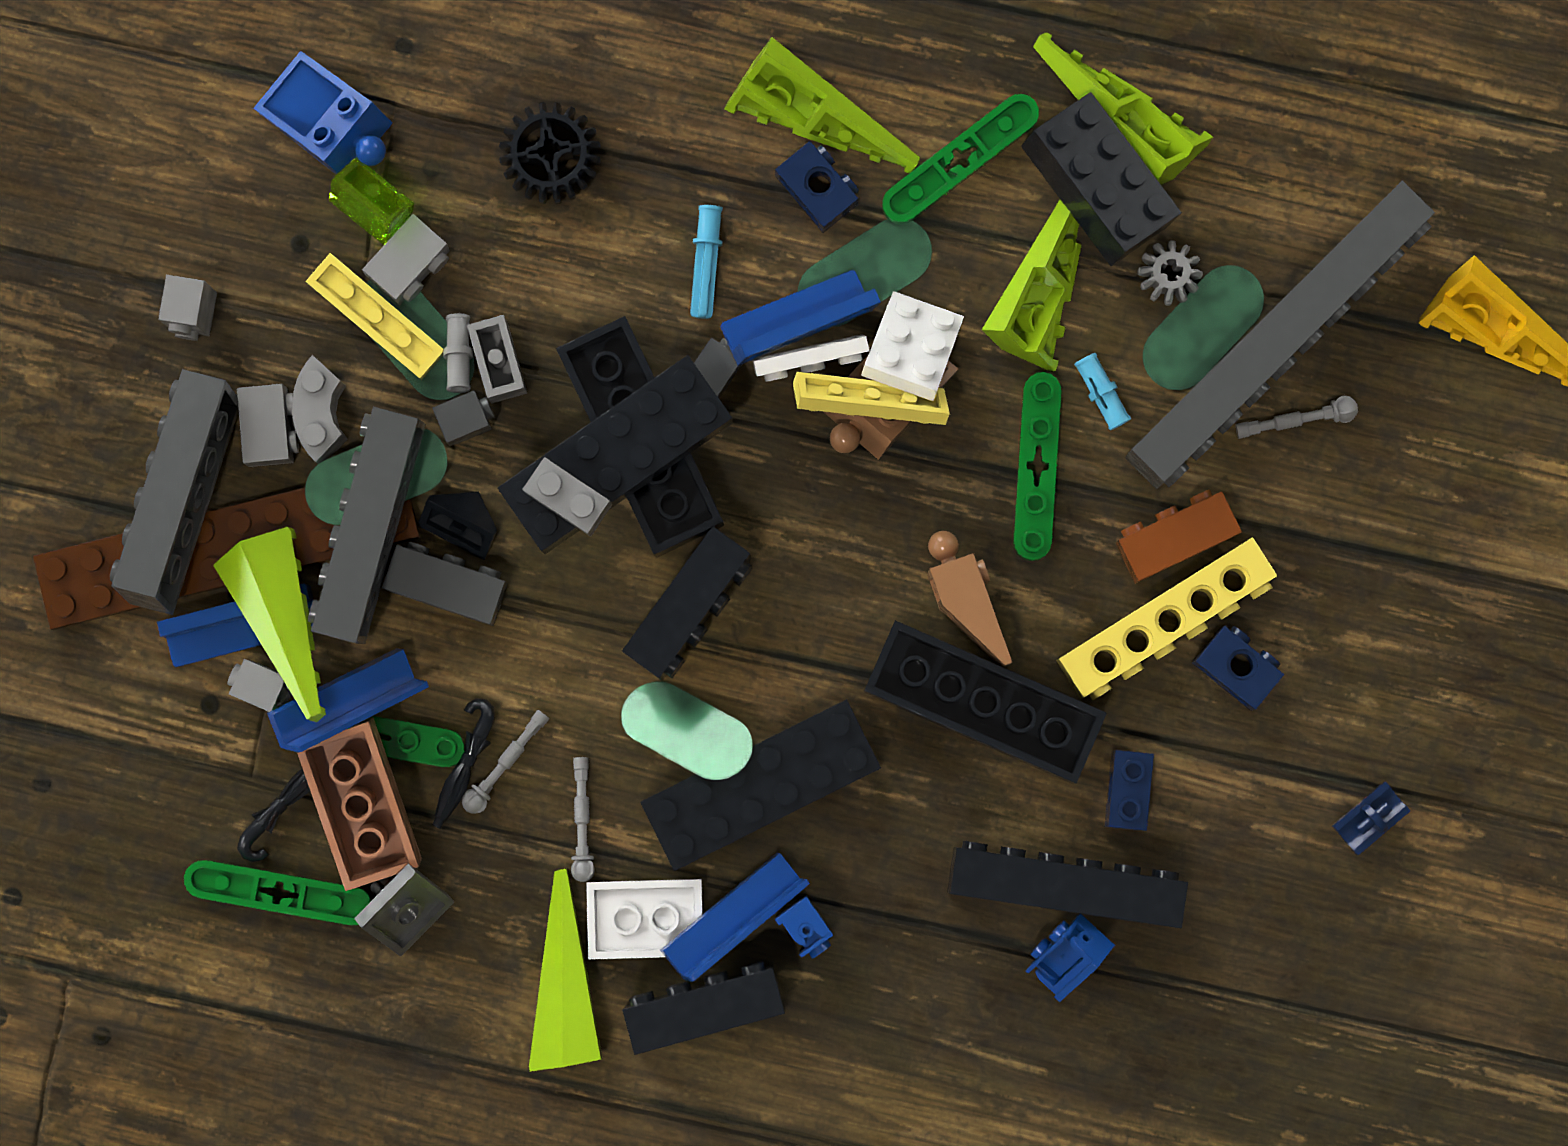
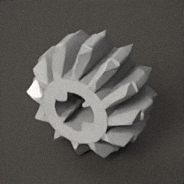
M1170 240L1167 245V252H1165L1162 245L1156 243L1153 246L1154 255L1144 253L1141 259L1148 266L1139 267L1137 274L1142 277H1149V279L1141 283L1140 288L1141 290H1147L1151 287L1155 289L1150 296V300L1156 301L1160 294H1164V304L1170 306L1173 301V294H1175L1180 303H1184L1187 300L1185 290L1190 293H1196L1199 287L1192 280L1201 279L1203 272L1198 269H1191V267L1199 263L1200 258L1198 256H1193L1190 259L1185 257L1190 250L1188 245H1184L1180 252H1176V243L1174 240ZM1167 265L1172 266L1173 272L1179 273V276L1176 275L1173 281H1168L1167 274L1161 273Z

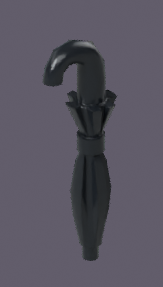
M475 698L464 708V711L470 714L479 709L481 716L473 733L466 731L465 752L461 756L460 763L446 779L440 793L435 812L436 817L432 824L441 829L444 821L449 818L466 792L471 775V767L474 766L477 760L476 757L491 744L486 739L495 720V709L487 699Z
M303 768L289 780L279 798H276L270 804V807L251 814L255 820L242 833L237 846L242 858L250 862H257L269 856L263 848L259 851H253L251 846L265 831H269L272 834L279 814L281 815L288 808L287 806L294 804L310 791Z

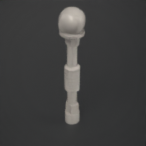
M1341 396L1336 401L1331 400L1330 406L1322 407L1320 410L1306 413L1297 411L1274 416L1272 420L1262 422L1257 420L1235 424L1238 439L1260 434L1261 431L1270 429L1279 431L1302 426L1304 422L1323 418L1324 420L1333 419L1336 423L1339 421L1348 423L1357 415L1358 405L1350 396Z
M537 710L517 741H512L500 756L497 766L486 780H483L478 787L472 785L473 789H468L464 793L462 806L467 812L476 814L485 810L487 800L491 799L488 794L492 790V786L506 769H510L515 761L524 752V746L533 735L535 736L540 728H543L548 722L549 718L545 714Z
M578 757L573 758L575 781H577V796L574 798V823L577 824L578 847H576V856L571 857V860H575L571 866V874L577 881L586 882L593 877L595 872L593 862L591 861L594 860V856H589V846H587V824L590 823L589 797L586 796L589 758Z

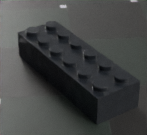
M625 316L556 348L591 422L654 379V375ZM691 453L627 497L656 558L706 535L712 526L716 529L724 526V522Z
M687 355L497 489L541 552L547 554L580 531V529L522 490L544 457L610 500L612 503L611 508H613L733 424V418L689 355Z
M896 620L864 690V693L1071 784H1077L1107 714L1104 711Z
M846 699L754 745L749 761L737 774L721 780L706 779L695 774L640 803L673 870L676 871L881 769Z
M963 841L962 848L953 847L947 893L1182 928L1188 882L1179 881V873L1152 869V876L1140 875L1141 867L1115 863L1114 871L1102 869L1103 861L1077 858L1076 865L1064 863L1063 855L1039 852L1038 859L1025 858L1026 850L1001 846L1000 854L987 852L988 844Z

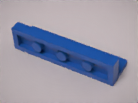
M850 270L724 321L720 327L739 366L872 311L881 301L875 288L865 292L856 272Z
M305 583L300 584L301 593L306 595L308 610L310 611L314 600L311 586ZM236 602L157 622L160 637L167 639L172 663L175 667L261 646Z
M396 648L318 687L320 706L325 708L326 715L318 722L307 720L295 699L268 712L267 715L280 748L299 753L428 688L429 685L427 681L414 678L404 649Z
M776 853L660 951L683 980L693 982L810 883L807 879L799 878L780 853Z

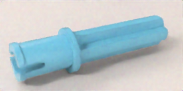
M699 205L697 238L693 239V244H696L690 314L694 318L708 319L713 315L718 247L722 246L723 243L719 240L723 207Z

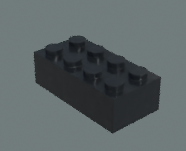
M1091 92L1036 128L1021 145L1022 149L1066 208L1071 211L1072 216L1110 266H1113L1165 230L1182 213Z
M712 526L623 648L622 652L661 681L666 676L673 679L686 661L681 657L689 644L694 648L699 644L708 631L704 623L711 614L716 617L720 615L730 601V596L726 593L733 583L740 587L753 569L749 563L751 560L750 553Z
M764 960L742 966V974L728 977L726 970L705 976V984L691 987L690 981H685L668 986L666 988V995L654 997L653 991L632 996L629 999L630 1004L626 1005L622 1011L634 1055L785 1014V1006L774 965L765 967Z

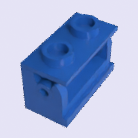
M807 895L775 917L777 924H783L793 940L804 947V949L799 951L801 958L809 954L813 959L831 946L828 939L833 936V932Z
M1079 914L1070 924L1063 920L1049 935L1051 941L1045 937L1033 949L1030 955L1034 958V961L1026 969V972L1029 973L1037 967L1038 969L1035 973L1038 979L1055 994L1054 998L1060 1002L1100 966L1115 944L1082 914Z

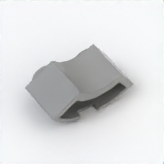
M312 355L305 363L296 380L292 397V418L302 446L309 456L319 464L331 458L348 440L339 428L336 415L338 399L346 386Z

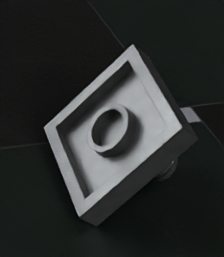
M409 863L394 878L390 876L379 880L384 885V888H381L376 881L371 884V891L376 897L354 918L362 929L400 957L454 903L445 891Z

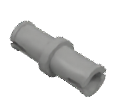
M455 313L449 314L446 317L447 347L443 349V358L447 360L446 390L452 393H465L471 390L470 359L473 358V348L469 347L467 325H469L470 316L467 314Z

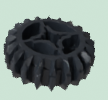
M541 102L539 103L540 114L534 115L532 109L527 107L525 108L528 118L526 121H523L517 115L512 118L518 129L516 131L512 128H505L504 134L512 142H500L499 147L502 151L510 154L503 155L499 160L501 165L511 166L504 172L507 180L518 177L512 185L516 192L522 190L527 185L525 190L526 199L531 200L538 191L540 204H546L548 194H553L555 204H561V192L566 191L568 197L573 200L576 198L572 187L577 185L583 191L588 189L586 182L582 179L583 176L589 179L596 178V172L588 167V165L596 166L601 164L599 156L590 154L600 150L601 145L599 141H589L597 134L594 127L582 130L588 122L585 115L573 121L576 114L575 108L569 107L565 114L561 115L562 108L560 103L555 102L553 111L548 112L546 104ZM552 126H560L569 130L577 137L580 143L571 144L570 141L557 140L554 137ZM540 128L538 143L532 147H527L526 151L520 152L523 142L528 135ZM547 137H549L550 143L554 146L556 152L554 153V160H552L553 170L544 155L547 152L546 147H548ZM574 155H580L575 169L569 175L560 179L562 164L565 161L574 159ZM530 163L531 166L540 165L544 167L549 181H541L531 177L524 171L521 164Z

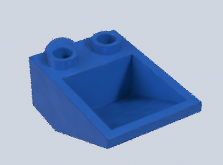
M302 51L297 54L253 108L344 181L347 180L360 162L368 166H374L382 162L385 157L386 147L380 138L392 125V122L373 102Z

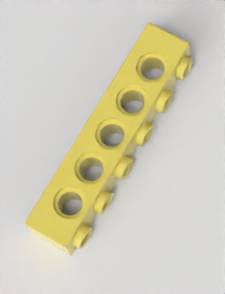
M1252 537L1056 661L1080 699L1089 695L1093 701L1112 689L1108 683L1121 674L1123 679L1127 680L1144 669L1140 663L1153 654L1156 660L1176 649L1173 641L1185 634L1190 640L1208 629L1205 623L1206 620L1216 614L1222 620L1240 609L1237 601L1250 594L1254 600L1272 589L1273 587L1269 581L1277 577V574ZM1227 571H1234L1240 575L1242 586L1239 591L1233 592L1224 586L1223 577ZM1195 591H1202L1208 595L1210 606L1207 611L1200 612L1193 608L1191 596ZM1170 611L1176 615L1178 626L1174 632H1166L1160 627L1159 616L1162 612ZM1137 631L1144 635L1146 646L1142 652H1133L1128 648L1126 638L1130 632ZM1100 651L1108 652L1114 659V666L1108 673L1100 672L1094 665V657Z

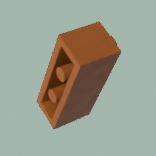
M1210 489L1191 497L1189 500L1192 505L1181 511H1178L1175 505L1156 514L1157 522L1145 528L1142 522H1138L1121 531L1123 538L1119 539L1116 545L1134 583H1138L1242 533L1222 491L1212 495Z

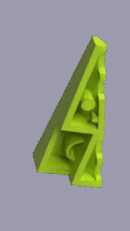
M1046 32L1039 35L1033 46L1034 49L1078 100L1090 92L1094 95L1161 185L1173 180L1213 139V136L1206 131L1198 135L1182 125L1184 118L1179 114L1174 113L1169 117L1152 103L1153 98L1105 68L1097 72L1081 62L1083 55L1076 50L1071 54L1063 51L1051 40L1052 35Z
M773 37L753 61L724 108L733 114L738 110L756 116L757 122L766 125L769 122L791 128L792 134L845 152L849 148L869 155V160L877 163L885 160L903 166L904 172L911 173L915 169L920 159L911 149Z
M1061 200L1057 203L982 328V331L1001 350L1048 371H1056L1058 366V360L1053 359L1057 338H1062L1065 327L1060 325L1064 302L1071 301L1081 244L1076 243L1079 224Z
M285 527L239 541L213 566L306 719L318 722L326 715L325 708L320 706L317 684L321 682L319 673L313 667L311 652L315 650L311 623L308 622L307 598L305 594L301 593L298 572L302 571L301 562L295 558L292 540L296 539V533L294 529Z
M568 869L554 871L529 1061L530 1072L567 1067L603 1058Z

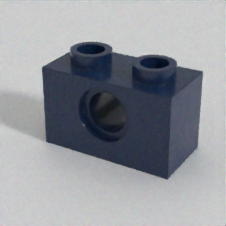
M809 141L775 169V177L821 232L824 233L858 205V197L855 194L859 190L846 174L840 177L831 165L835 161L822 145L816 148ZM815 177H824L829 181L830 188L824 193H815L810 189L809 182Z
M1223 626L1210 639L1193 660L1192 664L1250 711L1256 710L1284 674L1277 669L1280 666V662L1265 650H1262L1259 654L1248 645L1251 639L1237 627L1232 626L1229 630L1226 626ZM1235 655H1242L1249 662V671L1245 676H1238L1231 670V660Z
M1120 750L1111 751L1104 827L1147 831L1154 754Z

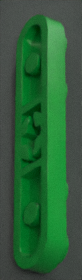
M1015 94L1007 98L905 176L884 195L882 209L885 217L898 225L913 221L1019 140L1036 125L1039 117V107L1036 101L1025 94ZM973 147L977 148L967 159L968 167L964 168L959 164L951 168L948 173L945 172L944 169L954 160V151L957 150L960 154H963Z
M1046 372L1030 376L1024 385L1022 394L1013 545L1017 555L1027 561H1038L1045 557L1052 544L1061 385L1056 377ZM1036 447H1041V462L1048 464V470L1041 472L1039 486L1036 487L1034 486L1033 470L1027 469L1026 465L1034 461Z
M373 716L378 732L391 736L389 741L381 740L386 756L389 758L438 767H452L460 762L461 756L465 752L463 738L452 730Z
M200 860L192 863L184 874L186 890L192 896L200 899L345 925H359L354 918L373 900L366 890L359 887L345 891L343 884L210 860ZM278 882H282L284 890L298 893L299 897L298 899L292 897L282 898L280 904L275 903V896L261 892L260 887L273 888L277 887Z

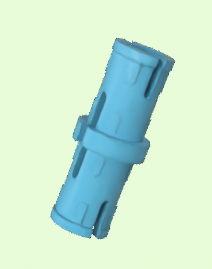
M1096 352L1074 364L1090 391L1088 395L1090 401L1096 402L1110 431L1132 419L1115 391L1118 388L1115 381L1110 382L1097 358Z

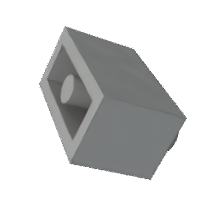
M412 214L362 270L368 279L400 306L404 300L411 302L421 292L424 286L421 282L430 272L436 274L444 267L449 260L446 254L450 250L444 240Z
M166 275L158 320L169 327L168 331L175 333V337L197 341L198 335L210 336L217 292L204 280Z
M500 315L467 325L486 396L491 404L527 394L505 316Z
M283 384L237 388L243 464L248 467L294 463L293 453H299V438L296 430L291 431L290 416H292L293 393H288V388Z
M545 457L522 489L527 495L590 537L612 506L610 500Z
M247 659L243 660L242 665L236 664L227 685L232 686L229 695L268 712L288 703L292 695L278 671Z

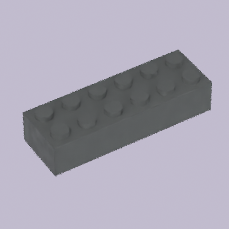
M184 369L181 371L179 380H174L169 392L171 405L167 416L163 415L160 419L157 430L159 441L156 450L150 452L146 462V473L148 475L144 487H139L135 495V515L132 523H128L122 535V545H124L120 560L116 559L110 572L111 586L129 604L170 615L174 613L239 412L237 395L226 380Z
M374 406L371 414L365 413L360 427V436L364 437L361 452L355 450L349 468V473L354 474L350 489L344 488L339 504V510L344 511L340 526L334 525L329 539V548L334 549L330 564L324 562L319 575L318 585L323 586L319 601L313 600L309 611L308 622L313 623L312 632L356 644H366L426 424L418 418Z

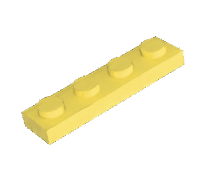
M331 253L306 280L307 284L420 380L427 375L443 356V348Z
M796 372L793 381L797 409L946 425L950 414L944 388H938L934 401H930L874 380Z

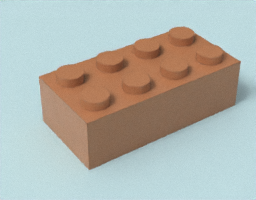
M373 716L303 752H297L345 891L396 875L408 863L414 868L419 867L422 857Z

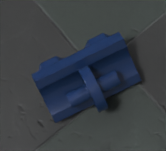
M1385 781L1335 822L1332 827L1352 851L1359 855L1407 815L1410 809L1399 799Z

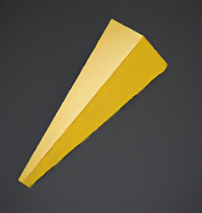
M1475 255L1446 280L1419 319V324L1425 328H1429L1432 325L1450 333V338L1456 341L1468 340L1484 347L1485 353L1538 375L1542 371L1561 379L1562 385L1568 387V343Z

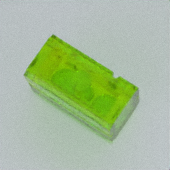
M354 158L332 179L329 201L383 245L409 219L413 212L414 202L404 194H399L394 186L368 165L361 163L358 158Z

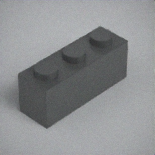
M408 541L406 548L396 545L382 589L494 627L508 586L506 581L500 580L502 572L481 565L477 572L464 567L466 560L445 553L442 560L429 556L430 548Z

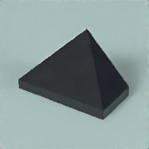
M479 491L430 495L417 525L483 560L487 557L497 532Z

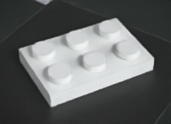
M893 291L861 376L934 401L964 316Z
M861 334L758 357L752 360L756 376L764 375V379L767 382L788 377L787 370L801 367V371L804 373L825 369L824 361L838 359L840 365L863 360L861 353L869 352L870 350L867 337Z
M702 879L586 882L588 959L665 957L660 950L703 915Z

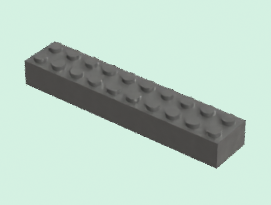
M1402 180L1124 458L1155 489H1158L1163 483L1168 487L1172 486L1189 469L1184 462L1190 456L1197 461L1216 442L1211 435L1216 430L1223 435L1243 415L1238 409L1243 403L1250 408L1270 388L1266 383L1270 377L1277 381L1296 363L1297 359L1293 354L1297 350L1303 355L1325 334L1320 329L1323 324L1330 328L1351 308L1346 302L1350 297L1356 302L1378 281L1373 275L1376 271L1383 275L1405 254L1400 248L1403 244L1410 249L1432 227L1427 220L1435 212Z

